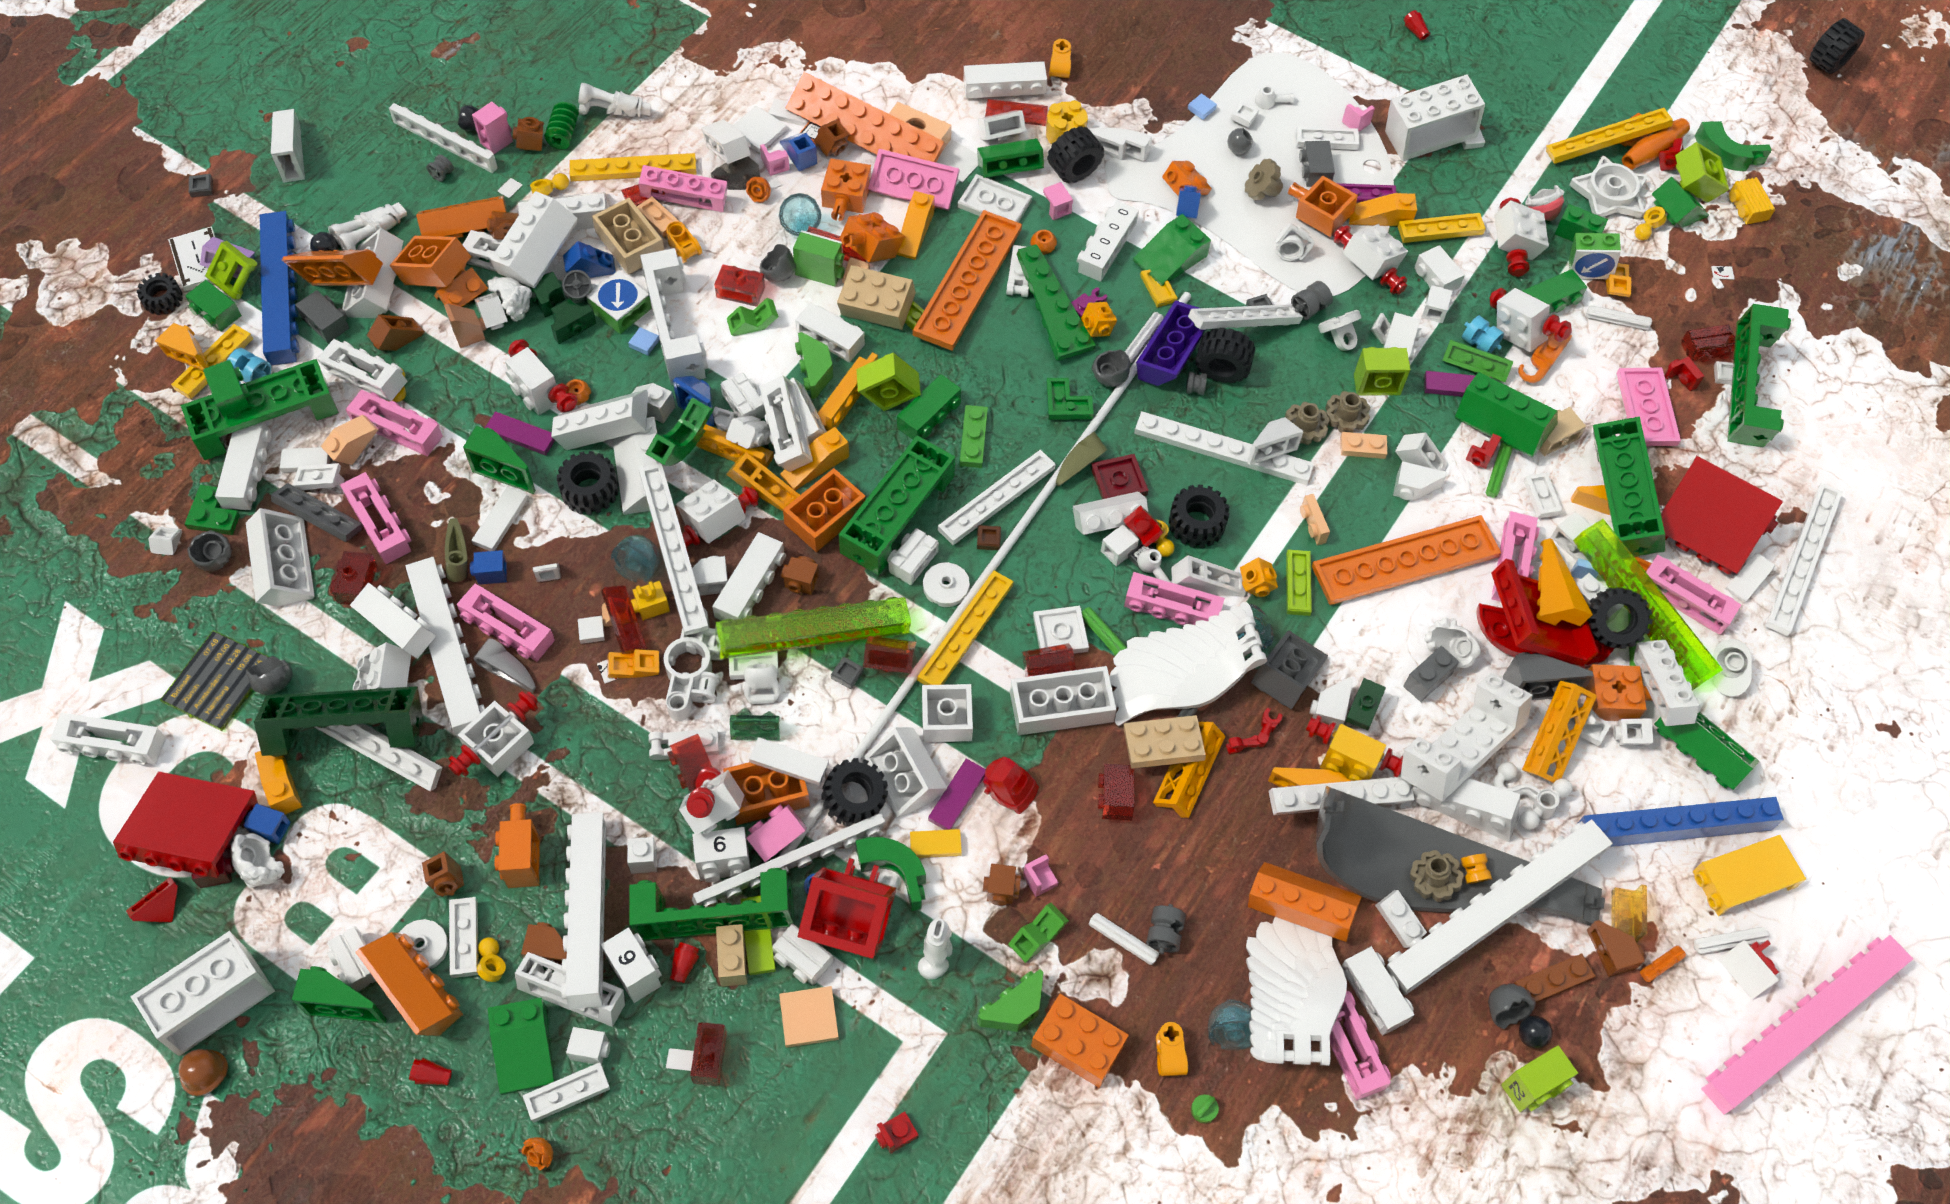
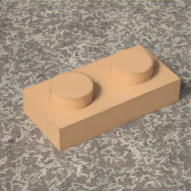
M650 197L637 206L651 226L663 238L667 236L666 228L668 224L679 221L654 197Z
M1342 432L1340 436L1341 455L1385 459L1387 456V435Z
M1314 493L1305 495L1300 506L1301 516L1303 519L1306 518L1309 534L1315 539L1316 544H1325L1330 530Z

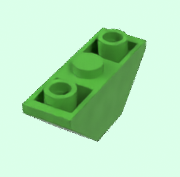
M800 332L798 333V342H795L796 354L802 357V360H799L801 373L806 374V378H803L806 391H810L811 399H815L833 378L832 360L827 345Z
M1041 969L1035 973L1032 971L1028 972L1020 979L1021 983L1014 989L1012 986L1008 987L999 995L1000 999L995 1003L988 1002L978 1011L980 1013L977 1018L978 1025L985 1028L1018 1032L1035 1019L1039 1013L1044 972Z

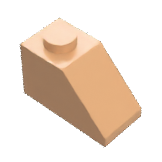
M361 415L334 428L321 447L334 461L353 465L378 429L365 415Z

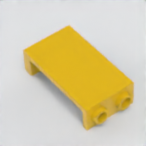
M1781 835L1704 861L1693 870L1696 883L1702 887L1707 896L1709 906L1715 910L1718 916L1723 915L1732 907L1784 888L1787 891L1795 889L1806 880Z

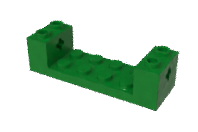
M1753 303L1737 321L1727 442L1763 448L1783 429L1782 410L1756 406L1758 394L1755 393L1760 379V375L1757 374V367L1761 361L1759 346L1770 348L1776 341L1780 340L1785 331L1789 330L1791 325V318H1788L1789 309Z
M317 359L243 383L246 384L251 397L247 398L250 408L228 416H222L212 394L181 405L192 441L204 461L227 453L222 436L310 406L317 421L339 414Z
M1640 416L1594 424V445L1597 460L1601 466L1617 559L1665 552V531Z
M916 436L839 533L840 554L879 576L888 564L887 560L891 553V544L932 491L937 489L943 492L955 477V456Z
M770 868L767 872H760L761 902L746 900L742 904L737 905L718 903L716 907L706 908L702 905H694L690 909L679 910L678 908H666V899L656 882L642 880L637 882V884L629 885V925L635 934L638 933L643 941L716 934V927L739 924L743 925L744 931L787 928L791 924L795 925L793 886L787 870Z

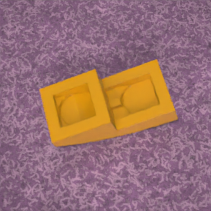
M1618 263L1615 275L1610 274L1606 279L1608 294L1630 297L1631 277H1629L1628 264Z
M635 649L634 653H608L607 678H637L659 674V651Z

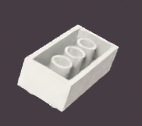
M1107 666L1011 679L1010 696L1018 735L1114 722L1116 706Z

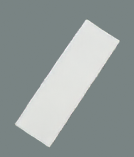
M1088 128L1102 144L1105 150L1104 153L1122 160L1124 155H1128L1144 161L1151 151V135L1120 128Z

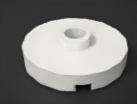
M949 562L932 566L925 573L923 579L925 596L930 602H934L941 607H953L960 604L970 588L969 577L965 570ZM948 581L950 584L945 585L943 582Z
M426 919L416 920L407 924L399 932L407 934L413 940V948L418 954H422L428 960L429 969L437 967L444 960L448 951V938L444 929L436 922ZM425 941L422 947H416L418 942Z

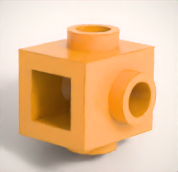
M1107 302L1088 303L1081 317L1091 337L1110 336L1117 322L1116 316Z
M1258 557L1240 567L1243 579L1242 586L1246 592L1257 597H1265L1271 591L1278 588L1277 574L1272 563Z

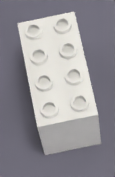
M1468 75L1457 77L1392 98L1385 132L1401 161H1405L1476 138L1485 103Z
M228 931L130 997L156 1039L176 1055L181 1056L275 992L249 950Z

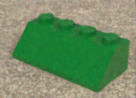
M1478 372L1465 390L1455 419L1490 437L1496 434L1502 437L1500 442L1533 458L1557 426L1558 410Z
M1701 712L1697 713L1694 724L1665 726L1661 717L1654 723L1658 727L1656 730L1661 736L1666 739L1671 738L1677 743L1676 747L1680 752L1685 755L1690 754L1697 760L1695 763L1705 772L1710 771L1716 776L1715 780L1726 789L1729 787L1734 790L1760 762Z

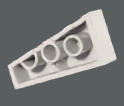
M1468 778L1441 802L1413 786L1414 801L1419 805L1429 807L1510 842L1519 818L1520 794Z

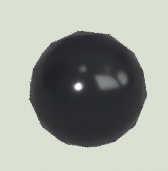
M472 105L461 107L458 126L462 130L468 132L476 130L472 114L477 112L478 108Z
M328 232L314 234L310 241L311 251L338 250L339 247L337 239Z
M1537 1015L1528 1016L1520 1023L1519 1037L1527 1047L1537 1050L1551 1043L1553 1030L1549 1022L1543 1017Z

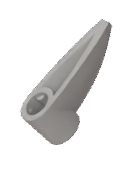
M489 638L475 655L474 661L483 669L529 692H534L536 686L529 672L520 661L507 652L504 646L496 640Z

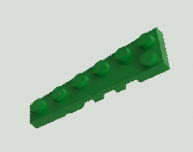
M1035 244L1018 249L1016 255L1025 279L1028 282L1029 290L1035 297V306L1037 311L1041 313V322L1043 327L1047 329L1048 340L1056 361L1093 351L1096 344L1038 245Z

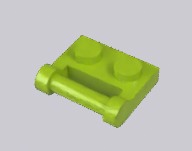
M223 241L220 243L205 277L228 296L239 300L243 295L242 289L251 271H254L257 267V262L252 258L246 257L228 241ZM240 264L243 268L233 286L230 284V281Z

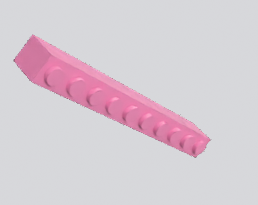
M1891 935L1883 940L1877 937L1866 946L1869 949L1866 954L1860 951L1849 960L1852 964L1849 968L1843 965L1832 974L1833 981L1829 983L1827 980H1824L1814 988V991L1817 993L1811 998L1807 994L1798 1001L1796 1005L1799 1009L1795 1012L1789 1009L1778 1018L1781 1023L1777 1027L1771 1024L1760 1033L1763 1036L1760 1041L1757 1042L1755 1039H1752L1742 1047L1745 1051L1744 1054L1739 1057L1735 1053L1726 1060L1724 1065L1727 1068L1722 1072L1716 1069L1705 1078L1708 1083L1701 1090L1723 1114L1728 1113L1910 963L1913 958Z

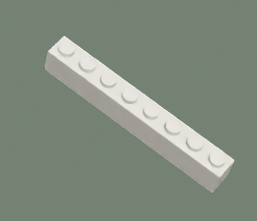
M430 557L405 566L420 618L431 625L428 630L436 635L428 646L452 728L457 738H459L458 734L482 713L485 707L484 704L479 705L478 699L482 698L478 684L473 685L471 679L476 677L472 664H467L465 659L470 656L466 644H461L460 637H463L461 626L459 623L455 624L454 618L458 617L453 603L449 604L448 598L452 596L448 584H443L442 578H446L442 564H436L434 557Z
M603 812L572 814V825L567 826L568 840H571V846L566 848L567 861L570 862V868H566V882L569 884V890H565V904L569 906L567 913H564L565 929L568 928V935L563 936L564 952H567V959L562 960L563 975H566V982L561 984L562 999L567 1000L569 1009L602 1006L603 949L601 944L604 943L606 823Z

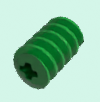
M559 102L553 106L544 134L545 140L550 146L560 150H565L569 147L574 132L573 129L576 126L575 123L579 115V110L575 105L568 102Z

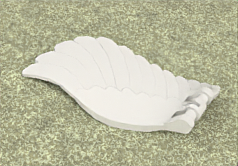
M1242 602L1240 606H1232L1230 610L1219 612L1218 616H1210L1208 618L1209 621L1199 620L1196 621L1195 625L1185 624L1183 629L1169 628L1166 630V633L1155 631L1150 632L1148 637H1134L1128 640L1127 648L1119 651L1113 658L1116 667L1109 676L1111 686L1117 687L1113 691L1116 708L1119 707L1115 717L1116 725L1119 727L1151 710L1189 709L1210 704L1231 689L1246 672L1267 662L1266 654L1261 650L1263 645L1259 632L1255 631L1254 628L1256 623L1250 605L1247 602ZM1246 632L1244 637L1238 640L1237 635ZM1252 652L1253 655L1245 661L1244 656Z
M1277 917L1274 918L1272 924L1261 922L1256 931V938L1248 937L1246 945L1250 955L1246 959L1248 969L1251 971L1249 972V981L1253 985L1250 988V993L1253 996L1250 1001L1253 1008L1250 1013L1252 1021L1249 1023L1252 1033L1250 1041L1253 1045L1250 1052L1257 1060L1268 1063L1283 1064L1284 1061H1293V1064L1310 1065L1311 1062H1320V1065L1329 1066L1330 1035L1343 1006L1347 988L1344 971L1332 947V937ZM1284 1039H1293V1050H1284ZM1311 1041H1320V1052L1311 1051Z

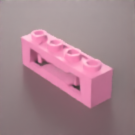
M643 165L639 180V191L641 197H654L657 200L724 212L727 198V181ZM658 189L660 194L653 193L651 190ZM706 199L711 200L712 204L704 202L706 201Z
M361 389L345 409L350 420L365 415L377 427L378 431L376 434L427 457L443 437L439 424L435 420L419 416L414 410H406L394 401L388 402L374 392L368 393Z
M366 472L340 484L348 502L385 564L411 552L408 545L411 539L405 529H399L398 525L401 522L396 513L390 514L388 508L391 506L385 495L380 497L378 494L381 489L375 478L370 480ZM369 498H371L387 527L380 531V534L365 507L372 504Z
M1510 511L1504 522L1500 544L1501 555L1498 558L1497 567L1506 558L1512 560L1514 544L1520 545L1522 539H1524L1519 550L1516 569L1519 575L1531 578L1534 566L1530 565V563L1534 559L1537 547L1533 545L1540 531V528L1536 527L1537 517ZM1494 583L1491 599L1501 602Z
M1659 555L1655 557L1637 584L1719 635L1730 625L1741 607V604L1732 597L1726 596L1710 584L1701 581L1690 572L1684 571L1670 560ZM1656 583L1659 586H1661V589H1666L1668 591L1664 593L1656 587H1654L1652 584ZM1703 611L1706 616L1713 617L1714 622L1700 615V612Z
M1133 572L1124 607L1134 612L1151 614L1155 618L1172 620L1179 625H1195L1196 621H1209L1208 618L1210 616H1218L1222 610L1225 598ZM1143 583L1158 586V589L1147 585H1143ZM1195 598H1200V599H1203V600H1206V601H1210L1211 603H1206V602H1203V601L1195 600Z
M476 583L457 603L461 613L460 617L468 624L473 622L478 625L484 634L488 636L492 634L497 637L502 645L506 647L512 646L517 649L518 654L525 659L530 657L537 662L555 641L551 629ZM490 608L495 611L496 616L521 630L522 638L517 635L514 629L490 615L492 613Z
M1346 990L1343 1006L1330 1035V1045L1357 1101L1385 1090L1391 1083V1075L1385 1064L1382 1065L1378 1057L1379 1050L1375 1041L1370 1040L1366 1032L1367 1025L1364 1018L1358 1015L1354 1007L1355 1000L1352 993ZM1342 1017L1345 1019L1344 1026L1362 1061L1358 1068L1355 1064L1358 1060L1339 1022L1342 1020Z

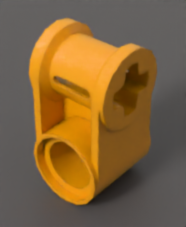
M1058 39L1053 44L1049 71L1050 77H1070L1071 44L1066 39Z
M674 221L668 224L666 228L668 244L672 249L675 248L677 257L681 256L683 263L696 254H702L699 242L682 222Z
M1167 1022L1162 1025L1156 1035L1159 1076L1187 1075L1188 1061L1182 1028L1175 1022ZM1167 1032H1169L1171 1037H1175L1172 1042L1169 1040V1037H1164Z

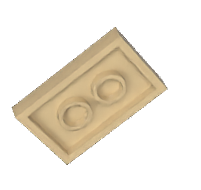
M1197 715L1124 723V734L1131 769L1205 761L1206 754Z

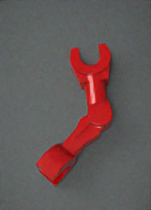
M1267 708L1262 714V729L1259 735L1246 739H1241L1240 737L1230 738L1228 740L1229 744H1226L1228 754L1238 753L1248 747H1264L1268 742L1271 731L1273 732L1280 724L1282 714L1279 713L1276 719H1271L1268 715L1271 709Z

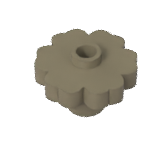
M1270 158L1263 159L1260 165L1256 164L1249 172V179L1245 182V192L1248 196L1256 201L1262 200L1265 194L1273 197L1279 195L1283 189V183L1280 179L1281 167Z
M1343 391L1340 396L1332 395L1327 401L1325 409L1329 418L1328 424L1331 427H1338L1339 432L1354 433L1355 429L1363 430L1368 424L1370 405L1367 404L1365 398H1360L1358 394Z
M1303 402L1301 406L1294 404L1286 411L1285 418L1303 430L1300 443L1309 445L1312 440L1320 442L1326 436L1329 418L1326 411L1319 410L1316 404Z
M1437 850L1422 853L1421 860L1413 862L1410 872V879L1415 882L1414 890L1420 893L1424 899L1432 896L1436 902L1450 900L1453 892L1460 891L1464 874L1459 870V861L1449 853L1441 856Z

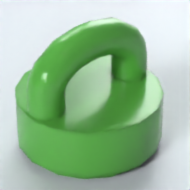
M1199 1095L1191 1105L1192 1116L1200 1123H1210L1218 1114L1219 1107L1214 1096Z

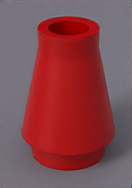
M1414 10L1404 17V26L1414 33L1420 41L1425 40L1430 35L1420 12L1418 13L1417 10Z
M679 943L678 948L674 950L671 980L685 983L687 976L700 957L698 955L699 948Z
M424 1057L421 1060L415 1058L409 1080L415 1081V1084L448 1086L452 1070Z

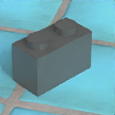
M1305 141L1303 150L1299 152V161L1303 162L1302 178H1305L1306 187H1312L1322 176L1333 181L1335 170L1330 141Z
M318 290L295 304L301 318L327 343L350 329L346 322V319H348L346 313L341 308L337 309L329 296H323Z
M1441 645L1409 674L1403 687L1418 701L1422 702L1453 674L1459 661Z

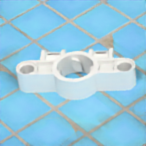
M703 608L709 628L708 614L706 609ZM682 628L680 639L675 640L667 647L664 653V665L670 684L666 697V706L670 718L674 721L686 720L690 715L693 702H715L716 685L720 682V677L712 673L711 660L725 659V643L729 641L730 636L727 632L709 628V630L685 636ZM686 652L691 654L697 653L702 656L701 668L691 674L687 672L681 674L671 668V666L675 665V659ZM677 704H682V705H683V706H682L681 708H679V709L673 708V707H674L675 705H677Z

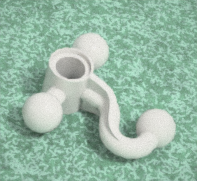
M1504 762L1499 765L1498 774L1494 778L1493 783L1495 787L1526 795L1534 802L1533 810H1526L1520 815V824L1525 829L1530 830L1539 825L1540 818H1551L1556 812L1560 798L1569 796L1573 789L1570 781L1563 778L1556 780L1553 783L1552 789L1539 790L1529 784L1507 788L1504 786V781H1511L1517 776V768L1511 762ZM1541 801H1546L1550 803L1551 806H1544L1541 803Z

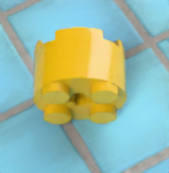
M1076 100L1054 103L1049 107L1046 122V138L1049 143H1054L1059 136L1074 127H1087L1088 115L1080 102Z

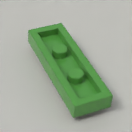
M1450 339L1442 361L1477 373L1480 372L1503 382H1506L1514 362L1513 360Z
M965 406L960 466L982 468L988 407Z

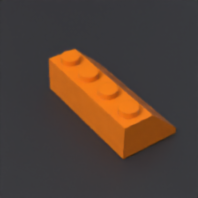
M503 195L419 211L416 216L421 236L449 235L450 237L459 238L463 237L462 233L471 230L484 232V229L487 228L488 218H491L492 211L507 212Z
M368 249L308 251L283 256L282 258L284 263L312 286L373 285L383 265V262L376 257V254Z
M1264 862L1251 888L1248 907L1347 942L1362 896Z
M391 932L359 948L355 953L416 1035L440 1036L463 1015L458 1008L460 1006L458 1000L453 995H448L443 988L445 985L443 980L431 972L428 968V960L422 954L416 952L413 948L414 942L407 934Z

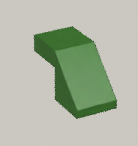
M766 298L754 310L739 306L726 319L731 335L738 336L765 330L778 318L774 301Z
M1049 903L1032 923L1023 926L1008 945L1027 963L1059 934L1069 920L1052 903Z

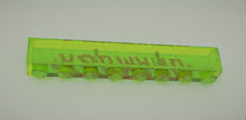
M1604 519L1583 530L1573 540L1579 551L1591 563L1593 569L1606 582L1608 588L1617 587L1632 590L1640 594L1641 598L1648 602L1647 607L1652 611L1649 617L1653 621L1652 624L1648 625L1650 632L1647 636L1651 641L1666 640L1670 649H1673L1678 665L1682 666L1683 675L1686 681L1690 682L1692 691L1723 670Z
M889 597L886 600L879 601L866 600L862 603H843L834 607L820 606L811 610L797 609L788 613L774 612L766 616L757 617L751 615L743 619H724L716 622L715 637L719 658L725 659L909 633L911 618L905 597Z

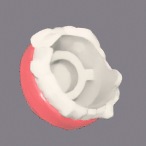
M1554 185V189H1542L1534 196L1529 194L1525 205L1544 213L1545 221H1552L1559 215L1562 209L1564 191L1557 185Z

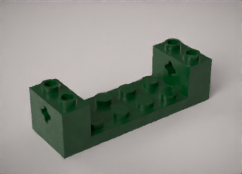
M418 686L268 695L259 709L254 725L261 755L279 757L288 755L298 729L304 727L326 728L335 725L353 726L366 723L376 725L385 722L390 748L400 747L406 749L416 746L424 718Z

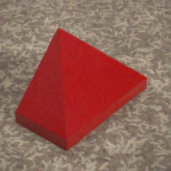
M169 877L127 909L126 912L132 921L172 922L178 888L175 881Z

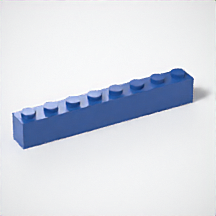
M286 211L259 214L263 354L271 366L297 362L296 353L300 352L299 343L296 339V335H299V328L297 322H295V318L298 317V310L295 306L298 294L294 287V283H297V275L292 268L282 261L283 256L293 255V249H296L295 238L292 236V232H295V224L293 219H289Z
M1777 797L1584 815L1579 822L1582 821L1586 824L1592 819L1612 842L1611 847L1772 831L1784 818Z

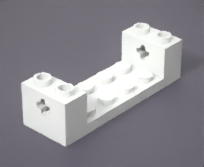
M675 248L640 255L670 384L673 385L675 377L694 376L697 379L706 378L704 369H708L704 343H699L697 334L674 339L669 314L666 310L664 296L684 292L682 283H686L684 270H682L684 266L681 256L677 257Z
M1489 673L1476 685L1473 707L1433 743L1417 737L1404 749L1400 778L1443 802L1528 723L1533 695Z

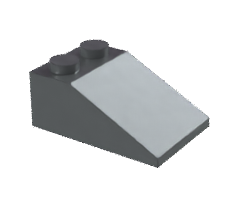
M1288 630L1267 656V662L1260 666L1251 683L1260 691L1278 700L1282 705L1292 709L1320 670L1328 655Z
M1523 652L1514 657L1504 673L1503 679L1532 694V700H1545L1553 698L1560 681L1577 684L1585 689L1594 674L1593 671L1543 654Z

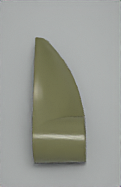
M1095 431L1080 441L1065 458L1056 479L1057 486L1063 484L1108 450Z
M457 518L449 519L445 539L446 577L452 582H461L468 575L466 545Z

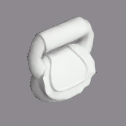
M753 664L745 668L744 695L751 704L774 703L778 699L780 685L777 680L778 672L773 664ZM773 688L774 693L750 694L751 689Z

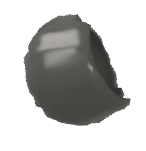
M783 244L775 245L774 249L768 252L767 256L761 261L759 271L770 282L789 279L796 269L794 257L790 249Z
M1120 349L1115 351L1108 350L1099 354L1092 365L1095 379L1107 387H1117L1128 379L1130 372V360L1126 352Z
M213 530L195 536L188 547L189 558L197 568L203 571L219 570L229 562L232 555L231 544L228 538Z
M270 656L246 670L251 688L262 695H273L283 690L290 683L293 676L290 664L285 660H279L275 656Z
M1512 983L1502 984L1490 993L1488 1000L1492 1020L1495 1025L1502 1029L1527 1018L1532 1014L1536 1005L1529 990L1521 985L1517 986Z

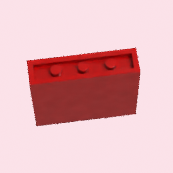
M1696 455L1661 513L1665 540L1670 537L1677 541L1675 546L1686 552L1692 549L1698 553L1697 558L1707 563L1710 560L1718 563L1719 566L1717 568L1729 575L1732 571L1738 574L1783 503V500Z
M1506 558L1491 572L1516 647L1580 666H1584L1599 653L1587 621L1578 626L1564 620L1553 625L1537 619V613L1540 611L1537 600L1541 597V592L1538 590V580L1519 575L1513 560Z
M158 771L113 841L118 857L125 861L142 862L153 867L161 866L177 872L186 871L202 877L218 878L217 862L246 813L253 810L256 803L258 804L255 791Z

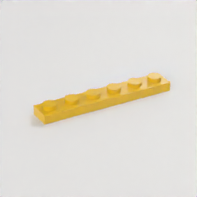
M1661 108L1546 145V152L1553 163L1556 164L1673 126V119L1665 108Z
M695 153L570 160L569 176L571 182L640 178L643 165L697 175Z
M993 570L917 676V681L924 685H943L1011 590L1014 581Z

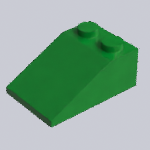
M1181 214L1167 223L1133 258V261L1143 271L1150 269L1149 275L1163 286L1167 280L1170 282L1206 258L1211 239L1187 217Z
M476 426L463 446L472 472L534 494L536 490L528 466L494 430Z
M311 966L310 969H300L292 1001L307 1016L386 1023L387 1018L373 1002L327 972L325 968Z
M542 997L489 1007L490 1038L500 1094L543 1087L555 1082L548 1012Z

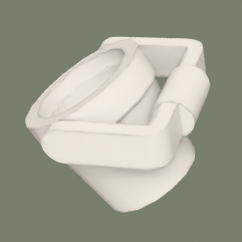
M1289 223L1275 239L1277 243L1276 252L1283 260H1302L1314 246L1315 241L1305 229ZM1302 239L1309 241L1305 247Z

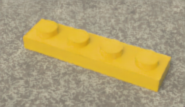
M1480 213L1399 221L1398 230L1403 243L1483 235L1486 230Z
M233 324L204 352L209 367L227 361L229 355L234 350L245 348L253 340L251 333ZM190 366L171 385L174 390L191 400L208 382L203 370Z

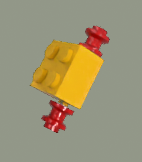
M1320 715L1316 719L1311 717L1306 731L1310 732L1308 737L1312 738L1317 735L1322 738L1324 745L1327 744L1330 736L1332 740L1320 768L1340 772L1351 781L1370 780L1378 763L1382 760L1379 767L1380 771L1387 768L1393 771V777L1401 775L1403 755L1399 758L1393 755L1391 748H1388L1384 756L1383 752L1386 744L1341 723L1338 730L1332 732L1336 725L1335 722L1328 725L1322 722V716Z

